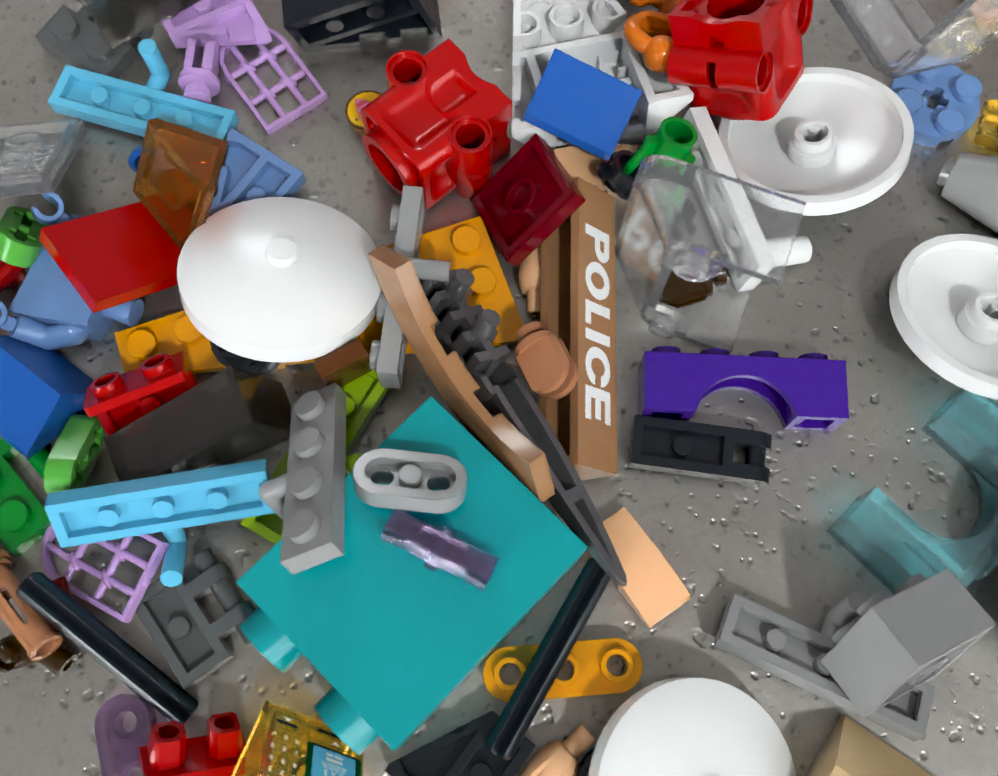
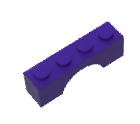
M659 346L651 351H645L638 365V415L689 421L696 412L700 401L705 397L721 390L735 389L752 393L768 403L777 414L784 429L834 431L849 419L846 360H828L826 354L807 353L800 355L798 358L779 357V354L774 351H756L750 353L749 356L730 355L728 350L721 348L705 349L700 353H681V350L674 346Z

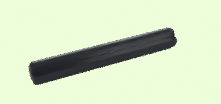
M593 557L588 559L486 740L485 747L503 760L508 761L513 757L611 579Z
M33 572L19 585L16 595L168 721L175 720L185 724L196 711L199 704L194 697L43 573Z

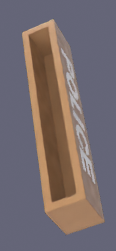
M577 177L572 180L586 201L541 243L540 322L546 330L554 331L558 338L563 340L577 367L579 379L574 389L560 399L549 400L539 395V409L562 445L580 480L583 481L617 475L615 197Z

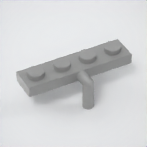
M403 185L401 204L393 203L391 208L390 231L396 233L395 245L391 249L412 260L419 279L449 282L451 261L419 258L426 211L423 187ZM381 293L377 303V323H383L381 340H373L371 344L370 370H376L381 387L401 389L408 341L384 293Z
M336 382L317 391L307 392L299 399L292 401L287 473L264 482L259 488L260 498L283 520L280 563L293 575L344 555L347 395Z
M853 591L829 610L825 615L821 633L736 593L732 595L727 602L713 646L861 716L822 664L821 660L836 645L831 639L832 635L859 616L856 610L867 600L865 595L858 591ZM924 683L864 718L915 742L926 735L935 686Z

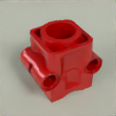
M679 0L668 15L673 40L666 66L669 82L688 86L694 93L693 101L690 102V108L706 106L709 115L721 116L731 120L765 121L773 118L804 72L802 36L810 26L813 14V0Z
M449 38L425 56L417 51L401 50L388 59L385 67L389 89L361 109L365 134L362 136L363 147L378 173L398 195L402 197L403 185L423 187L426 211L453 190L462 198L471 200L492 178V166L510 153L511 139L507 136V127L512 116V101L495 84L482 80L475 75L468 65L466 55Z

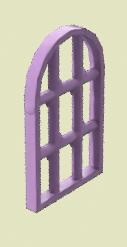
M268 28L271 38L280 43L278 46L268 50L264 44H256L261 51L259 52L260 56L250 62H247L236 46H222L220 50V65L226 76L227 83L232 85L265 132L270 135L327 101L328 95L292 49L291 44L277 31ZM230 50L240 62L238 64L240 68L231 73L226 68V59ZM284 50L288 52L300 68V71L288 77L276 61V55ZM267 60L280 76V82L267 89L255 72L257 70L255 67ZM246 72L260 89L258 91L259 95L251 100L247 98L234 80ZM304 76L307 77L319 93L318 96L309 101H306L296 87V81ZM286 87L289 88L301 104V106L287 114L275 99L277 97L275 93ZM265 99L268 100L280 116L279 119L267 125L254 107Z
M50 525L45 532L41 544V562L46 575L59 585L61 589L70 591L122 622L130 623L169 544L151 534L138 535L157 545L150 560L147 561L127 550L133 536L123 538L121 543L117 541L116 544L110 540L96 542L115 553L108 568L100 570L82 560L89 544L79 545L76 552L71 551V553L53 544L56 535L52 525ZM52 553L70 562L62 577L56 572L52 561ZM127 559L145 569L135 588L113 577L121 561L125 562ZM81 568L101 580L93 596L70 583L75 570L79 571ZM113 586L131 596L123 613L101 601L107 588L111 589Z

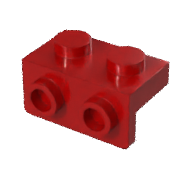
M184 350L173 355L168 353L154 355L142 362L140 367L123 374L110 372L98 377L86 388L83 409L88 417L97 416L113 445L209 408L208 398Z

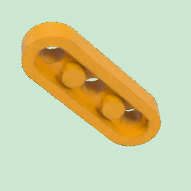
M620 638L576 641L566 659L573 667L572 676L566 681L556 678L545 699L616 694L629 691L638 683L642 675L643 663L640 653L634 645ZM540 644L503 647L494 651L489 656L484 665L483 679L486 688L495 698L505 702L509 701ZM612 655L620 656L625 662V671L620 676L612 675L607 669V660ZM508 663L516 665L520 670V678L513 685L503 683L499 676L501 667Z

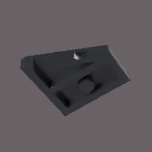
M492 710L389 763L384 771L390 776H515L536 745L524 736L513 757L508 761L490 752L485 747L486 740L500 717Z

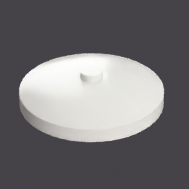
M806 67L801 78L773 118L765 121L731 120L722 117L718 135L745 197L763 207L778 212L801 216H821L842 213L864 206L876 200L893 187L902 176L909 162L914 139V126L909 110L904 102L883 83L851 70L833 67Z
M265 197L243 201L211 215L187 238L181 249L177 264V282L181 303L185 313L196 329L208 340L231 353L265 362L286 363L311 360L325 356L353 341L373 320L377 313V303L382 293V288L368 253L377 247L368 233L359 224L342 212L324 204L292 197Z
M948 234L931 238L916 246L906 256L894 274L889 290V304L893 321L905 343L931 370L960 388L980 396L998 400V239L975 234Z
M677 677L655 682L641 689L617 709L597 741L588 776H796V771L791 753L780 729L765 709L742 690L718 680Z

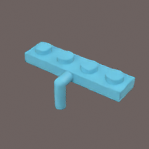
M143 39L138 44V51L151 73L145 86L65 65L47 102L55 113L146 138L161 127L183 128L198 136L208 147L211 156L221 159L224 158L229 147L226 141L228 132L232 128L236 130L239 123V118L234 110L165 92L171 72L156 42L152 39Z
M266 459L48 493L44 504L45 511L61 548L162 532L164 540L169 546L164 554L160 581L168 587L178 586L183 580L188 549V540L184 528L275 513L259 496L260 486L264 482L271 480Z

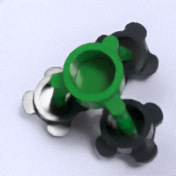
M668 117L662 121L655 135H647L636 153L628 150L613 152L609 162H601L597 166V173L604 180L606 186L624 200H631L635 196L634 191L636 189H643L647 181L658 185L663 179L675 176L676 182L673 195L665 196L650 206L649 213L653 216V221L649 223L648 229L656 236H663L669 239L679 237L681 239H690L694 236L695 227L691 225V220L695 217V211L692 204L684 199L683 195L689 171L696 161L691 150L698 139V133L689 121L680 117Z

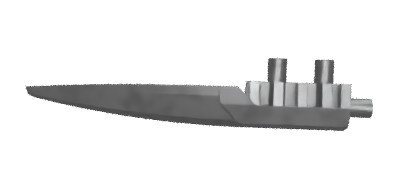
M460 268L458 270H451L449 282L419 279L428 302L438 320L435 323V336L447 355L453 351L457 353L469 373L480 386L475 396L493 417L502 413L526 438L545 452L555 488V494L547 500L570 530L588 546L587 551L612 581L619 586H627L626 574L575 468L525 385L527 383L519 367L505 362L511 354L507 345L496 348L492 345V341L498 333L496 328L501 322L500 316L494 310H484L481 304L468 307L466 304L473 293L470 289L474 282L473 274L467 269Z

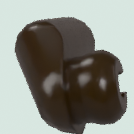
M14 634L0 640V672L2 673L39 662L56 676L61 677L74 666L78 658L75 652L61 643L58 649L46 658L39 661H31L27 656L26 650Z

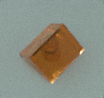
M158 118L150 119L146 127L133 192L181 250L191 233L206 223L228 142Z

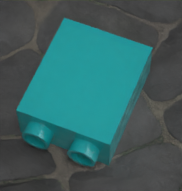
M432 396L376 449L387 448L441 454L458 460L464 466L467 473L466 497L458 508L447 513L434 514L370 506L357 496L352 471L345 478L344 555L293 575L280 563L281 539L236 582L259 606L239 625L244 635L270 663L284 673L303 655L315 666L333 687L314 705V708L327 726L358 755H361L378 736L393 751L402 747L579 562L588 548ZM387 482L377 483L381 485H389V483ZM435 488V489H432V490L442 491V490H444V489Z

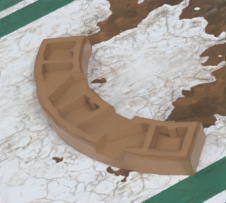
M384 245L369 252L368 256L376 277L401 330L427 375L467 431L542 503L553 496L555 488L545 452L526 438L502 413L493 417L475 396L480 386L469 373L457 353L453 351L447 355L435 336V323L438 320L424 293L412 260Z

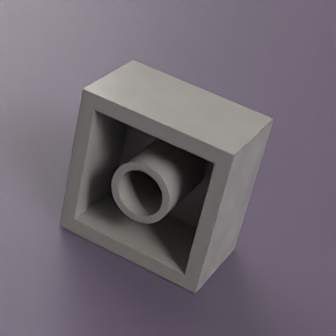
M948 568L928 579L922 573L910 577L894 591L895 595L890 598L884 591L875 594L857 608L856 612L861 617L859 620L856 619L849 622L832 635L831 639L836 645L822 658L821 662L863 718L938 676L996 625L994 620Z

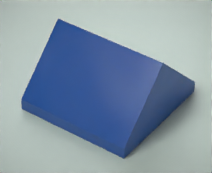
M555 48L522 120L609 161L643 91Z
M0 335V437L29 460L61 434L72 414H86L83 409L86 388L94 380L56 350H45L11 338L9 335Z

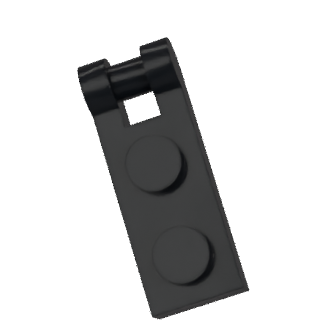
M635 414L632 422L628 467L732 481L745 486L765 487L769 485L770 469L765 467L766 453L771 452L772 435L762 431ZM734 448L746 451L745 463L733 462Z

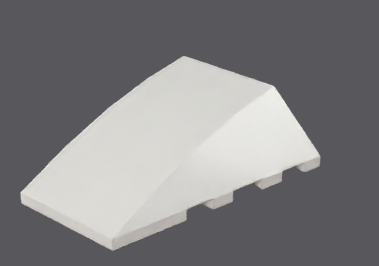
M513 0L512 138L526 144L537 133L546 140L552 150L575 146L522 120L555 48L643 91L618 141L619 144L643 142L647 135H652L659 129L664 119L674 117L692 102L694 93L688 86L670 83L667 72L656 73L645 66L643 55L636 51L624 36L623 29L624 23L627 20V12L617 0Z

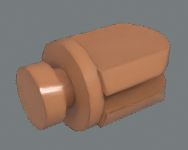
M532 321L521 326L516 332V339L518 341L515 349L516 363L529 389L549 400L560 399L568 395L574 389L579 379V374L563 340L559 339L554 331L546 330L539 321Z

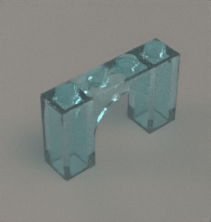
M962 389L952 395L921 428L924 433L964 467L976 487L978 495L977 517L972 528L963 538L947 539L928 532L878 487L858 496L827 530L836 541L894 595V591L903 582L918 573H922L928 579L948 568L958 581L967 588L974 579L980 580L998 565V556L996 555L998 552V403L992 398L980 396Z

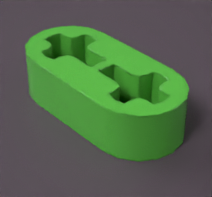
M17 206L8 207L0 221V260L13 266L30 268L43 248V244L39 240L40 230L50 225H43L37 222L29 209Z
M75 413L69 418L46 461L43 479L46 493L83 488L101 454L105 440V430L97 416L88 417L85 414Z

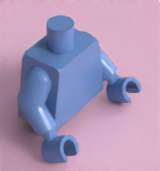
M49 191L42 192V196L56 206V214L46 216L32 206L31 208L33 218L43 225L58 224L80 218L76 214L70 217L63 212L64 203L57 194ZM43 246L8 309L15 317L7 315L6 306L0 301V329L8 331V335L11 338L50 351L79 345L86 339L101 341L106 338L114 320L132 327L135 326L142 317L144 302L142 299L137 298L93 313Z

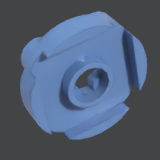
M922 55L914 63L901 69L889 86L909 110L914 126L913 143L921 146H938L942 141L952 140L954 142L959 140L974 124L979 115V95L982 92V84L979 79L973 75H967L960 68L940 61L931 55ZM925 96L936 99L940 105L936 106L935 109L926 106L928 99Z

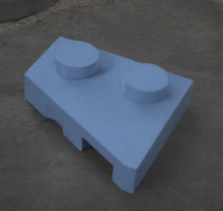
M232 128L228 132L226 139L229 149L225 166L220 165L217 177L218 192L212 199L208 217L226 207L247 200L265 197L293 198L305 184V176L302 171Z

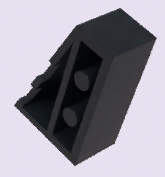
M282 0L284 28L305 52L360 46V38L387 36L388 43L401 42V34L428 31L429 39L442 37L437 0Z

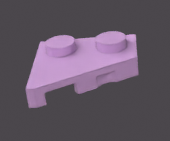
M165 0L153 6L176 49L187 47L188 36L200 38L201 47H205L207 38L217 39L219 46L268 44L273 41L268 27L252 0Z

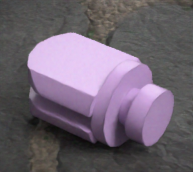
M188 36L183 70L179 73L178 79L180 88L184 90L183 97L211 104V97L219 93L221 83L218 78L220 48L217 39H206L202 60L200 38Z

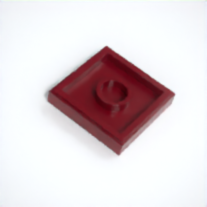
M537 133L471 199L505 260L516 267L586 201L549 144Z

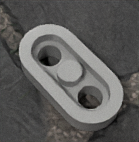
M379 448L370 450L360 456L353 468L355 492L364 503L370 506L442 514L458 508L466 497V470L458 460L447 455ZM387 482L389 483V485H381L377 483ZM441 488V489H444V490H442V491H435V490H432V489Z

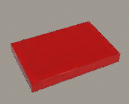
M170 193L43 227L40 230L39 240L91 311L96 313L178 285L177 264L181 249L187 238L199 224L175 193Z

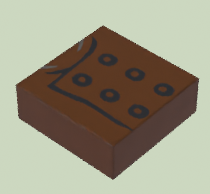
M354 339L313 363L325 386L336 382L341 388L372 371L370 370L369 355L360 339Z

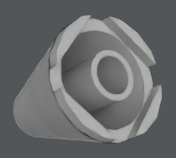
M962 152L957 160L948 158L936 182L937 185L944 187L941 197L998 233V156Z

